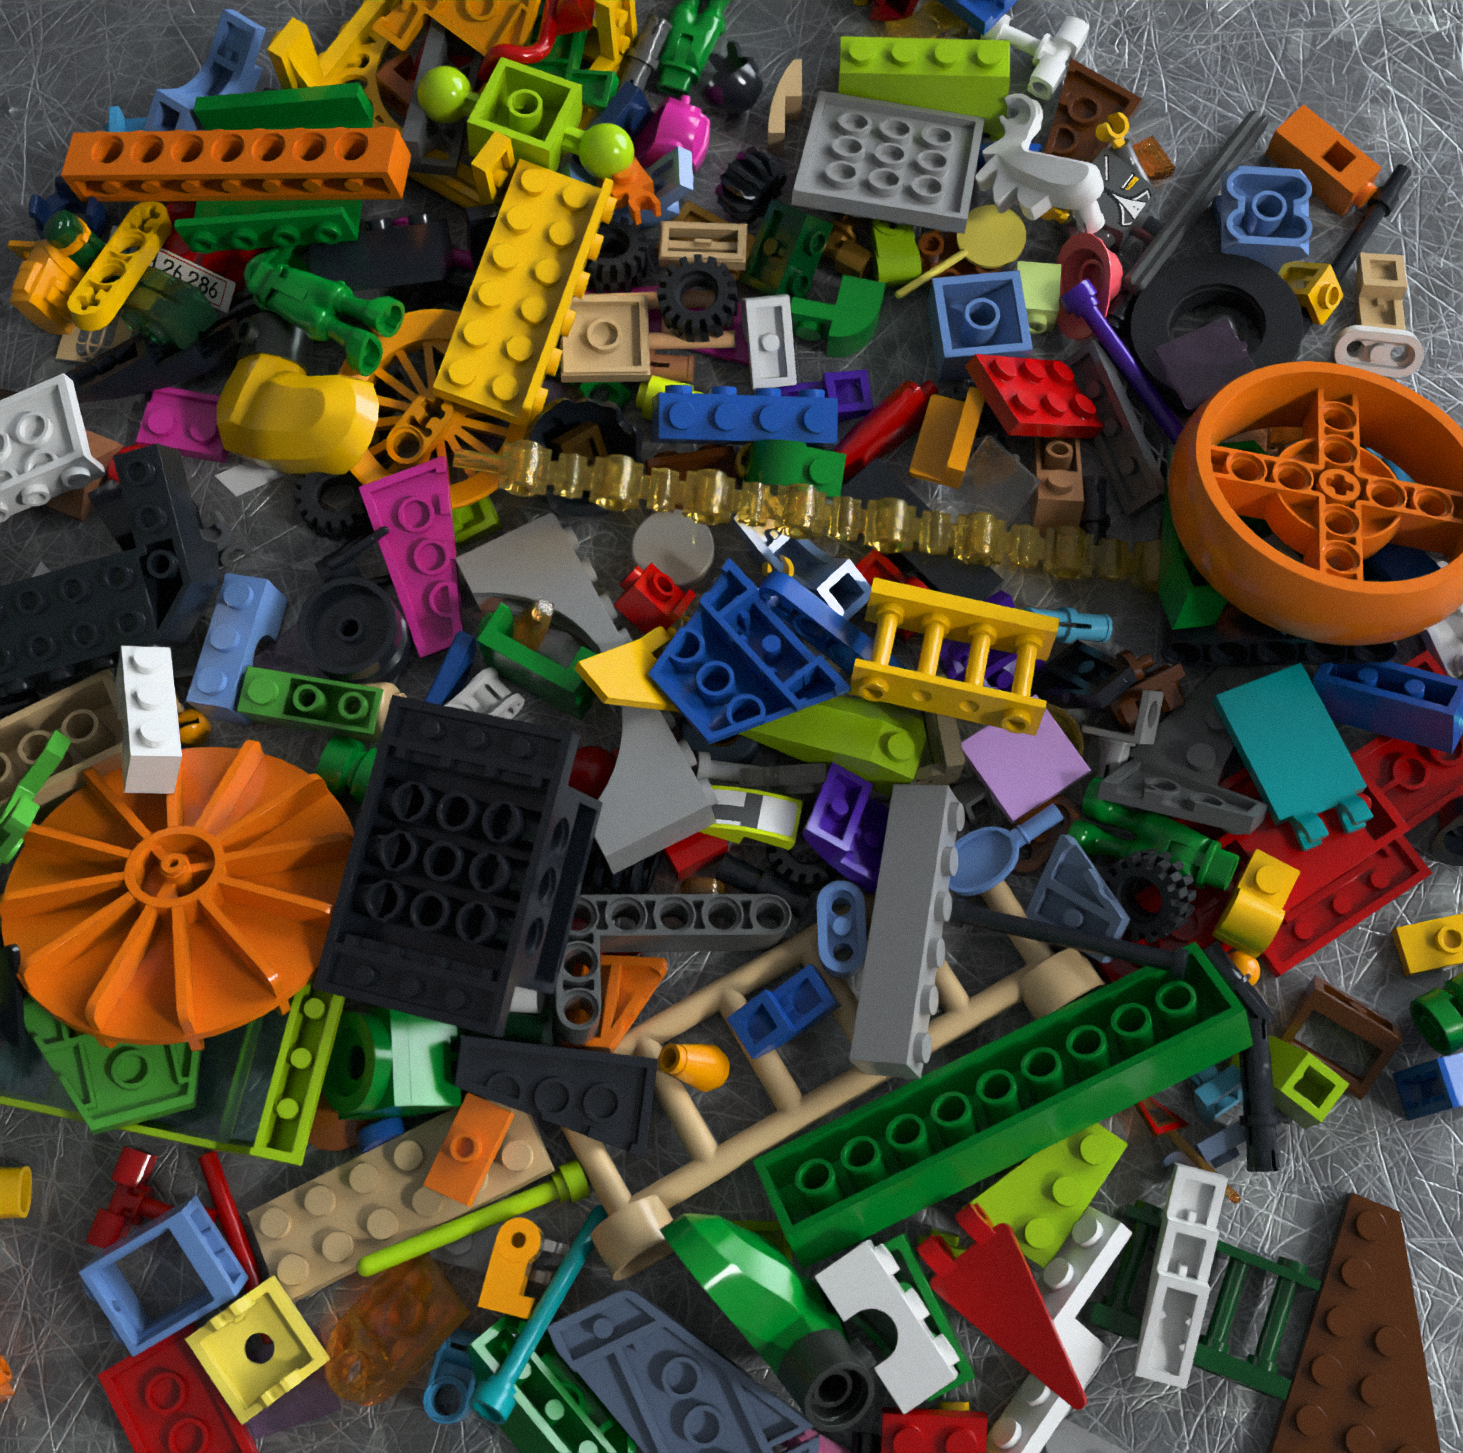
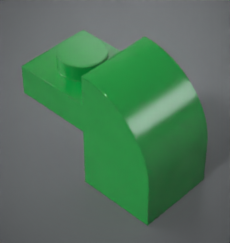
M843 275L836 305L793 297L790 306L793 334L807 341H817L819 339L828 341L827 357H845L859 352L871 342L877 331L886 283Z
M780 439L754 441L747 450L741 491L755 493L758 489L766 488L773 497L785 499L793 493L837 501L840 499L846 454L806 447L805 442Z

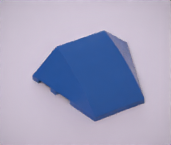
M730 558L727 559L721 568L722 573L708 593L704 592L698 601L699 606L684 627H680L648 673L649 678L708 744L724 740L851 691V687L820 654L815 657L760 598L759 589Z

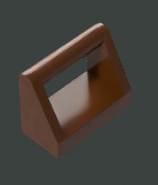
M1316 975L1303 992L1278 1037L1280 1040L1311 1053L1349 1083L1345 1091L1359 1100L1366 1095L1403 1041L1400 1025ZM1313 1009L1376 1046L1360 1077L1294 1038Z

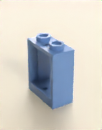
M196 1194L96 1253L78 1272L82 1277L85 1293L90 1300L100 1305L109 1319L112 1335L117 1342L127 1347L133 1357L236 1297L249 1279ZM170 1229L207 1289L152 1321L115 1262Z

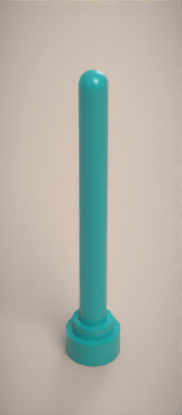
M602 1205L595 1206L590 1212L496 1376L490 1375L487 1381H481L468 1402L469 1406L482 1418L502 1425L516 1404L513 1398L516 1394L514 1385L593 1249L594 1243L590 1237L591 1232L608 1217Z

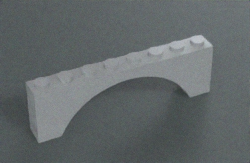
M553 511L455 558L482 615L489 612L494 614L499 604L503 603L510 607L512 615L532 618L553 625L569 633L596 654L632 642L626 628L617 631L612 622L618 615L607 593L605 592L598 596L593 585L598 583L599 580L589 559L585 558L580 561L576 555L575 550L581 547L570 524L568 523L561 527ZM621 706L622 737L620 750L609 782L598 799L603 804L594 835L613 874L716 823L711 807L718 803L716 795L707 778L704 777L697 780L691 767L696 765L697 761L686 739L684 738L677 742L670 730L677 726L671 711Z

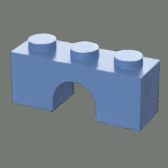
M230 573L225 574L186 702L209 719L251 725L252 721L237 711L247 666L253 667L254 652L260 639L276 641L288 603V599L268 579Z

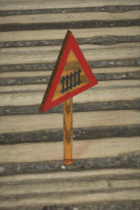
M1152 1097L1134 1104L1154 1138L1167 1135L1199 1169L1217 1173L1176 1132L1188 1128L1190 1125L1188 1122ZM1227 1183L1224 1195L1232 1203L1238 1204L1241 1201V1197Z

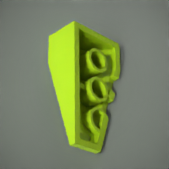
M849 696L834 697L739 733L744 737L826 771L829 765L834 762L872 783V790L888 797L892 796L893 784L909 785L914 780L926 741L923 717L899 709V707L882 701L872 702L864 698Z

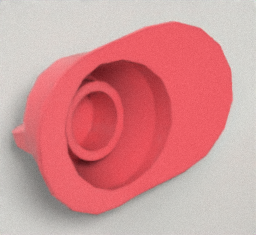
M1076 234L1063 244L1057 257V264H1061L1060 298L1077 284L1088 278L1098 292L1095 296L1100 302L1097 307L1106 318L1109 303L1119 293L1123 283L1122 264L1118 257L1107 249L1103 241L1094 234ZM1059 301L1056 323L1059 330L1067 338L1082 340L1094 334L1082 317L1077 319L1074 313L1068 314Z

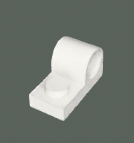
M782 294L741 299V320L744 338L748 344L751 387L754 390L755 388L797 385L790 296Z

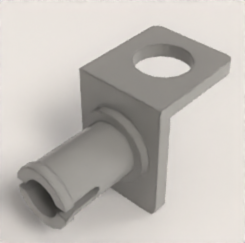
M1155 690L1143 691L1135 733L1097 725H1082L1081 732L1098 735L1099 740L1103 741L1096 776L1106 778L1126 764L1131 746L1135 747L1136 744H1154L1164 696L1163 692Z

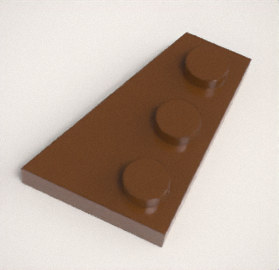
M1071 58L1044 153L1092 163L1103 147L1109 149L1111 146L1110 142L1104 143L1096 137L1097 126L1107 122L1113 131V127L1108 121V115L1116 112L1123 113L1130 122L1140 109L1142 98Z

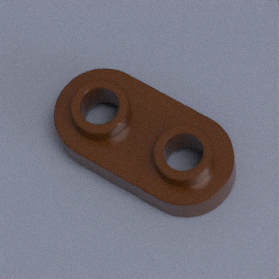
M1062 795L1054 796L1022 817L1009 830L1010 832L1012 829H1015L1016 825H1021L1052 803L1055 804L1064 818L1061 820V827L1056 829L1049 828L1033 839L1030 844L1022 846L1028 850L1029 859L1024 861L1018 860L1014 869L1010 872L1011 874L1016 876L1032 875L1049 860L1060 834L1067 835L1071 825L1080 819L1076 805L1069 798Z

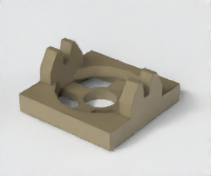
M945 674L936 675L948 679V676L946 677ZM899 705V709L915 710L913 708H908ZM922 711L932 764L916 770L913 780L914 785H948L950 789H953L965 764L957 719Z

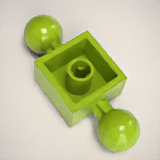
M501 57L482 94L473 92L467 77L461 71L450 66H438L430 69L423 75L418 84V103L431 120L442 124H450L461 120L464 116L469 117L467 121L469 156L474 158L493 133L498 131L511 139L516 166L519 159L556 172L567 151L579 156L580 162L588 174L596 179L605 180V178L612 179V174L625 170L633 162V142L628 133L621 127L611 123H601L594 125L587 131L578 129L582 120V85Z

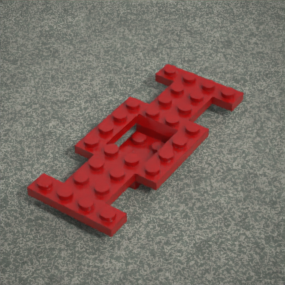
M1427 649L1403 664L1447 676ZM1463 734L1452 754L1385 735H1380L1354 753L1351 752L1350 755L1367 785L1363 792L1356 795L1365 801L1373 818L1365 822L1366 826L1363 829L1346 835L1334 808L1319 813L1317 815L1323 821L1329 835L1321 839L1322 844L1305 852L1299 846L1289 821L1275 826L1268 810L1264 822L1249 835L1231 834L1215 826L1169 816L1168 818L1192 828L1213 841H1219L1221 849L1239 855L1238 865L1226 891L1206 885L1202 890L1196 888V886H1186L1187 890H1196L1197 898L1189 902V904L1195 906L1193 914L1186 917L1188 921L1182 927L1166 937L1159 938L1150 943H1146L1145 938L1139 942L1130 940L1131 931L1123 935L1121 940L1173 952L1193 942H1196L1201 950H1204L1216 940L1221 943L1220 945L1226 953L1234 947L1211 936L1252 852L1257 848L1301 871L1282 909L1285 911L1283 921L1270 945L1259 955L1275 979L1433 874L1405 838L1404 834L1439 812L1448 801L1463 795ZM1246 767L1220 784V787L1263 802ZM1154 884L1135 895L1139 905L1146 911L1153 913L1160 910L1162 897ZM1090 956L1109 984L1145 967L1144 965L1112 958L1111 962L1101 963Z

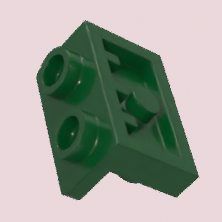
M771 198L747 259L746 269L743 270L739 281L770 296L787 294L790 296V303L793 297L804 299L811 286V280L822 253L828 244L833 224Z

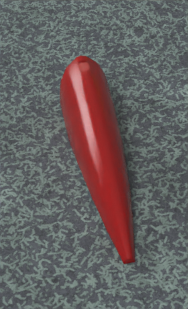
M927 379L920 386L910 380L904 381L876 405L831 450L832 452L846 454L842 483L862 471L875 458L881 459L898 448L921 429L928 401L931 395L939 393L932 381ZM794 494L783 508V511L788 516L817 498Z

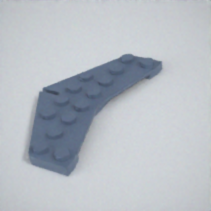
M619 1290L547 1327L560 1356L574 1372H578L644 1453H775L774 1446L815 1427L805 1415L637 1290ZM819 1434L780 1453H819Z

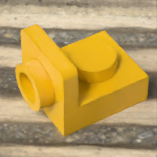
M1292 261L1285 263L1278 272L1293 290L1299 305L1307 308L1314 324L1323 325L1343 298V292L1331 264Z

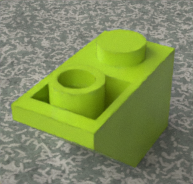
M1269 1035L1275 1107L1303 1129H1308L1322 1123L1349 1086V1083L1311 1053ZM1239 1053L1232 1057L1226 1068L1234 1064L1240 1071Z

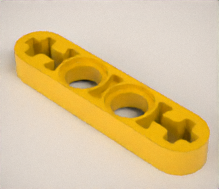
M146 201L135 205L72 292L67 305L77 328L83 331H96L106 327L126 301L172 232L167 208L162 203ZM140 247V249L134 253H121L122 251L128 248ZM121 276L120 279L114 282L101 283L102 280L108 277Z

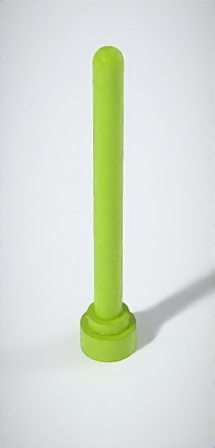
M577 1159L557 1167L558 1172L550 1175V1181L366 1255L358 1260L356 1265L357 1272L363 1277L372 1276L556 1199L560 1203L569 1200L573 1204L590 1197V1189L581 1165Z

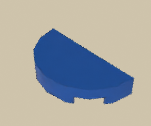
M461 630L456 633L424 702L446 705L461 692L475 657L476 640L474 636Z

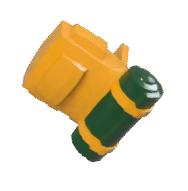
M61 210L54 213L46 222L43 229L45 239L39 241L9 240L7 247L23 260L15 278L9 302L28 320L47 333L70 335L75 324L69 312L67 301L106 244L88 228L82 219L75 217L67 210ZM121 276L108 277L102 280L101 283L114 282L120 279Z

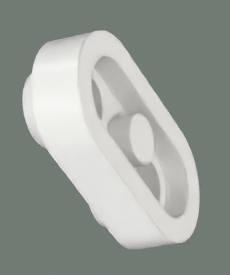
M1352 325L1342 329L1335 336L1332 343V355L1337 364L1360 368L1386 377L1402 378L1409 376L1421 366L1424 359L1422 344L1414 334L1406 330ZM1361 341V346L1357 351H1347L1349 343ZM1399 345L1405 346V351L1402 355L1398 357L1391 356V351L1394 347Z

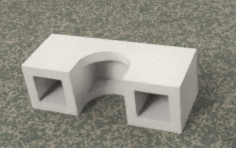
M121 646L115 680L117 717L118 719H124V737L121 751L124 793L174 794L182 752L171 650L166 647Z
M869 1239L814 1277L843 1322L864 1309H878L892 1318L898 1331L897 1346L894 1352L878 1362L874 1369L902 1413L906 1414L957 1378L958 1372L953 1365L960 1361L943 1333L934 1337L923 1319L930 1314L915 1290L911 1288L904 1292L893 1274L899 1271L900 1268L886 1246L881 1243L875 1248Z

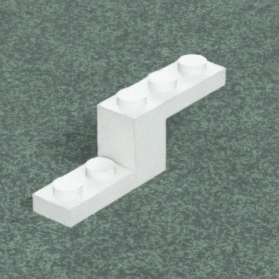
M1091 1206L1086 1209L1080 1220L1075 1224L1053 1260L1046 1266L1036 1282L1082 1389L1109 1351V1348L1076 1320L1075 1317L1132 1235V1232L1121 1222ZM1030 1373L987 1435L986 1452L1040 1453L1071 1406Z

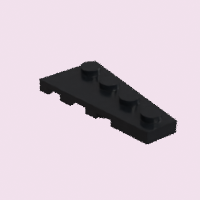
M460 1035L453 1085L645 1158L658 1059Z

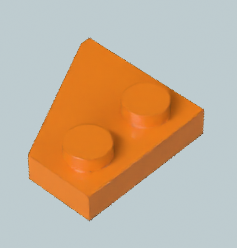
M600 955L601 1013L597 1033L586 1044L573 1045L562 1040V1047L613 1053L668 972L666 959L659 957ZM575 962L572 976L581 977L590 972L587 966ZM572 1009L566 1013V1018L573 1024H584L591 1019L589 1014L582 1009Z

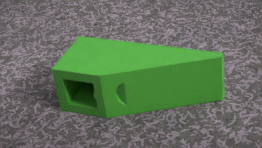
M247 666L237 711L255 723L306 731L374 735L384 690L376 687Z

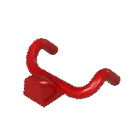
M545 0L539 36L536 43L526 47L508 43L497 44L491 47L479 68L478 78L482 82L487 83L501 57L523 65L538 63L550 54L556 36L591 29L595 10L594 0Z

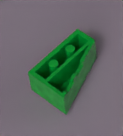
M907 1232L884 1243L900 1268L893 1275L904 1292L911 1288L915 1290L930 1314L923 1319L934 1337L943 1333L960 1361L953 1365L958 1372L957 1378L927 1398L929 1402L974 1379L976 1370L938 1294L931 1289L930 1278ZM815 1278L813 1281L823 1291V1289L821 1288V1286ZM864 1309L849 1318L875 1343L885 1357L894 1352L898 1342V1331L894 1321L888 1314L878 1309Z

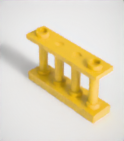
M874 578L864 621L878 623L870 661L855 659L850 681L851 691L848 694L859 696L872 702L882 701L998 727L1011 733H1025L1036 736L1047 701L1030 697L1036 659L1048 661L1058 632L1060 618ZM896 628L924 634L917 672L889 666ZM943 638L971 644L964 682L936 676ZM989 648L1017 654L1011 693L983 687Z

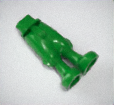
M681 0V2L675 4L670 9L666 18L672 24V29L669 31L662 46L660 62L657 68L660 77L656 88L660 92L680 98L682 95L688 96L691 85H696L699 82L700 75L704 71L719 37H722L726 31L725 19L722 14L729 3L734 0H709L706 9L700 15H697V9L701 0Z
M262 261L247 287L249 293L260 298V303L264 307L271 309L289 323L305 331L309 339L317 341L333 339L339 343L345 350L350 369L354 373L365 377L371 375L379 366L383 354L382 344L376 335L338 320L335 314L341 313L354 317L364 323L370 330L387 338L394 336L398 332L405 315L404 304L393 297L382 296L372 300L357 298L353 296L350 287L342 280L332 281L297 268L289 267L284 263L276 267L266 261Z
M1096 776L1092 779L1083 798L1082 810L1084 816L1097 823L1129 831L1132 835L1136 836V839L1124 840L1102 831L1094 824L1078 819L1071 825L1067 835L1077 840L1088 858L1094 855H1105L1121 860L1139 850L1144 852L1149 848L1157 849V855L1166 851L1172 854L1169 863L1173 864L1180 860L1185 865L1179 871L1182 877L1191 873L1194 882L1189 885L1196 886V888L1201 890L1206 885L1223 891L1227 890L1238 865L1239 855L1221 849L1219 841H1213L1192 828L1165 817L1164 814L1144 809L1134 812L1123 804L1098 799L1097 794L1100 782L1104 778Z

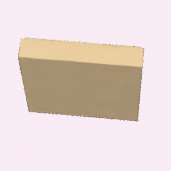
M584 295L583 299L574 297L570 310L577 312L572 330L568 338L560 335V349L563 351L561 356V383L649 382L648 296Z

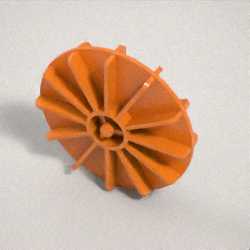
M250 739L244 742L241 749L227 747L181 749L182 758L174 794L124 793L122 768L102 776L92 767L82 771L86 785L55 808L40 825L32 823L22 837L24 839V847L11 870L5 892L0 895V916L4 946L15 943L20 949L21 964L19 966V973L16 976L26 992L39 1007L55 1019L77 1031L94 1036L100 1046L109 1049L114 1048L118 1043L168 1045L188 1042L192 1052L204 1050V1038L216 1036L241 1027L273 1009L280 1016L288 1013L291 1009L288 999L301 990L317 974L355 834L342 806L327 789L326 782L318 774H308L293 764L264 754L260 742Z

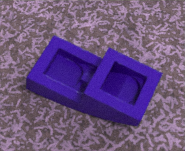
M867 369L824 373L822 380L818 382L797 383V385L778 387L781 389V396L798 397V390L801 389L825 390V398H838V423L865 416L874 408Z

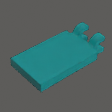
M1302 663L1295 664L1215 696L1212 703L1263 802L1269 804L1267 810L1275 826L1289 821L1303 852L1320 846L1322 844L1321 839L1329 835L1323 821L1317 815L1319 813L1334 808L1346 835L1363 829L1366 826L1365 822L1373 818L1365 801L1356 795L1363 792L1367 785Z

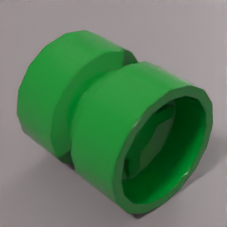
M340 733L335 734L324 748L315 773L326 782L327 789L334 797L341 799L350 794L352 795L353 804L362 807L378 748L374 747L366 752L363 742Z
M1463 972L1444 982L1443 989L1436 987L1410 1002L1411 1016L1417 1029L1427 1043L1444 1056L1450 1055L1463 1047Z

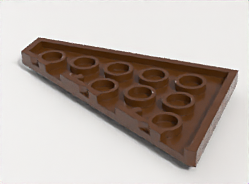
M1348 1193L1345 1197L1320 1278L1319 1291H1316L1289 1378L1291 1383L1286 1400H1282L1266 1453H1441L1400 1211L1355 1193Z

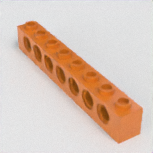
M384 126L375 128L335 127L333 129L293 128L265 130L255 128L252 130L213 129L208 131H184L178 129L173 131L135 130L132 132L94 131L73 133L61 176L81 202H87L90 196L95 197L98 202L389 200L403 198L411 154L398 128Z

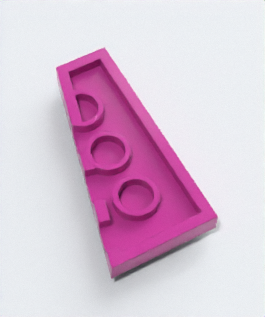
M441 456L358 487L374 532L382 526L389 528V533L379 539L378 543L419 657L422 659L449 650L456 633L459 630L464 632L458 564L455 560L457 554L447 458Z

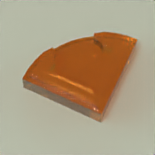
M1154 136L1132 146L1149 180H1161L1173 176L1176 167Z
M539 598L514 618L513 640L536 652L549 628L554 603Z

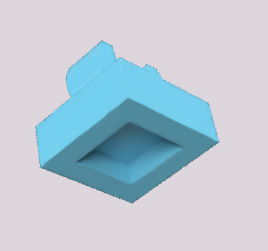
M1234 1064L1221 1073L1213 1065L1191 1077L1192 1083L1197 1088L1194 1090V1110L1206 1125L1243 1100L1240 1071Z

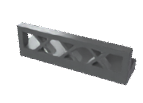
M433 18L429 26L401 136L411 154L408 172L457 176L467 135V121L469 117L464 116L457 123L442 131L435 121L428 118L426 112L420 107L417 99V88L421 78L427 71L438 66H450L468 77L472 91L477 93L480 80L477 73L484 56L463 40H453L451 31ZM452 55L473 57L471 62L460 68H457L450 61ZM441 145L450 152L448 160L426 158L428 152Z
M1091 340L1063 361V363L1072 370L1074 374L1073 380L1083 395L1088 397L1096 407V414L1105 428L1093 440L1126 516L1137 517L1158 502L1165 501L1166 483L1164 478L1166 479L1170 448L1158 422L1117 365H1113L1110 355L1100 341Z

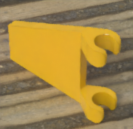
M662 626L653 629L638 640L581 660L574 667L604 704L679 712L648 675L657 659L663 653L662 647L669 644L673 639Z

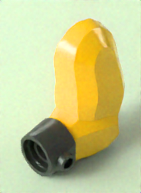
M262 312L252 315L251 319L248 317L244 318L239 323L235 334L236 341L241 344L236 356L238 362L226 382L217 403V426L224 449L255 465L280 473L311 474L322 472L332 475L346 474L361 460L371 443L376 428L379 400L374 385L364 380L341 375L309 376L312 375L313 340L309 339L305 331L289 323L277 313Z

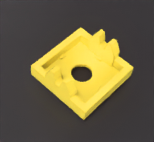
M275 1275L232 1303L227 1309L210 1319L204 1326L185 1339L241 1425L271 1405L330 1360V1357ZM255 1333L267 1334L274 1342L273 1356L265 1363H254L245 1353V1344L248 1338Z

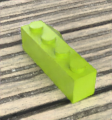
M841 36L838 94L983 117L985 120L982 133L989 134V140L998 141L1004 137L1005 132L999 117L1004 115L1007 119L1005 97L1009 94L1010 82L1009 40Z

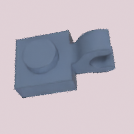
M1238 1121L1183 1151L1167 1154L1159 1163L1162 1168L1171 1165L1173 1162H1178L1200 1169L1202 1164L1211 1161L1213 1167L1218 1168L1241 1155L1236 1146L1246 1141L1245 1131Z

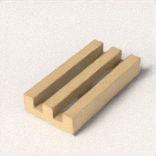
M661 221L659 267H668L673 263L676 268H679V258L686 256L689 264L694 263V254H702L703 263H707L708 257L711 256L716 258L718 267L723 262L728 267V270L746 269L747 224ZM669 237H688L696 239L694 241L669 240ZM699 238L738 239V242H712L711 239Z

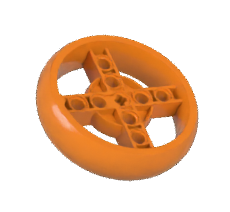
M1287 362L1259 368L1231 380L1200 404L1183 427L1172 453L1168 475V499L1172 522L1184 550L1198 572L1220 595L1242 612L1263 624L1298 638L1333 645L1362 646L1402 640L1419 634L1446 619L1463 604V429L1444 411L1417 392L1382 375L1360 368L1328 362ZM1270 427L1303 428V440L1287 447L1278 457L1218 446L1234 436L1252 430ZM1360 444L1393 462L1408 474L1415 483L1398 480L1381 459L1360 447ZM1237 515L1266 520L1271 530L1281 541L1293 550L1303 554V564L1279 552L1263 541ZM1387 543L1442 553L1449 560L1447 566L1418 578L1390 582L1363 581V560L1375 555Z

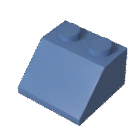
M1020 270L932 278L927 300V310L938 382L972 379L964 366L975 354L1024 358L1032 354L1033 348Z

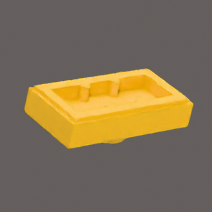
M1463 913L1401 926L1391 930L1405 977L1463 964Z

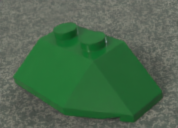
M506 1314L467 1347L477 1386L481 1381H487L490 1375L496 1376L527 1323L526 1321H520L518 1317ZM546 1329L514 1385L516 1394L513 1398L516 1404L506 1422L502 1425L498 1424V1426L520 1453H636L635 1441L578 1372H574L560 1356Z

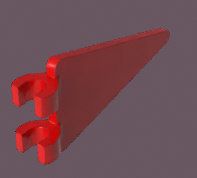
M969 1203L954 1217L966 1233L976 1241L972 1246L955 1258L951 1248L939 1234L935 1237L930 1235L916 1247L922 1259L937 1273L930 1280L931 1289L1073 1409L1080 1410L1084 1408L1087 1404L1086 1395L1011 1226L1008 1223H999L994 1227L991 1219L978 1203L974 1205Z

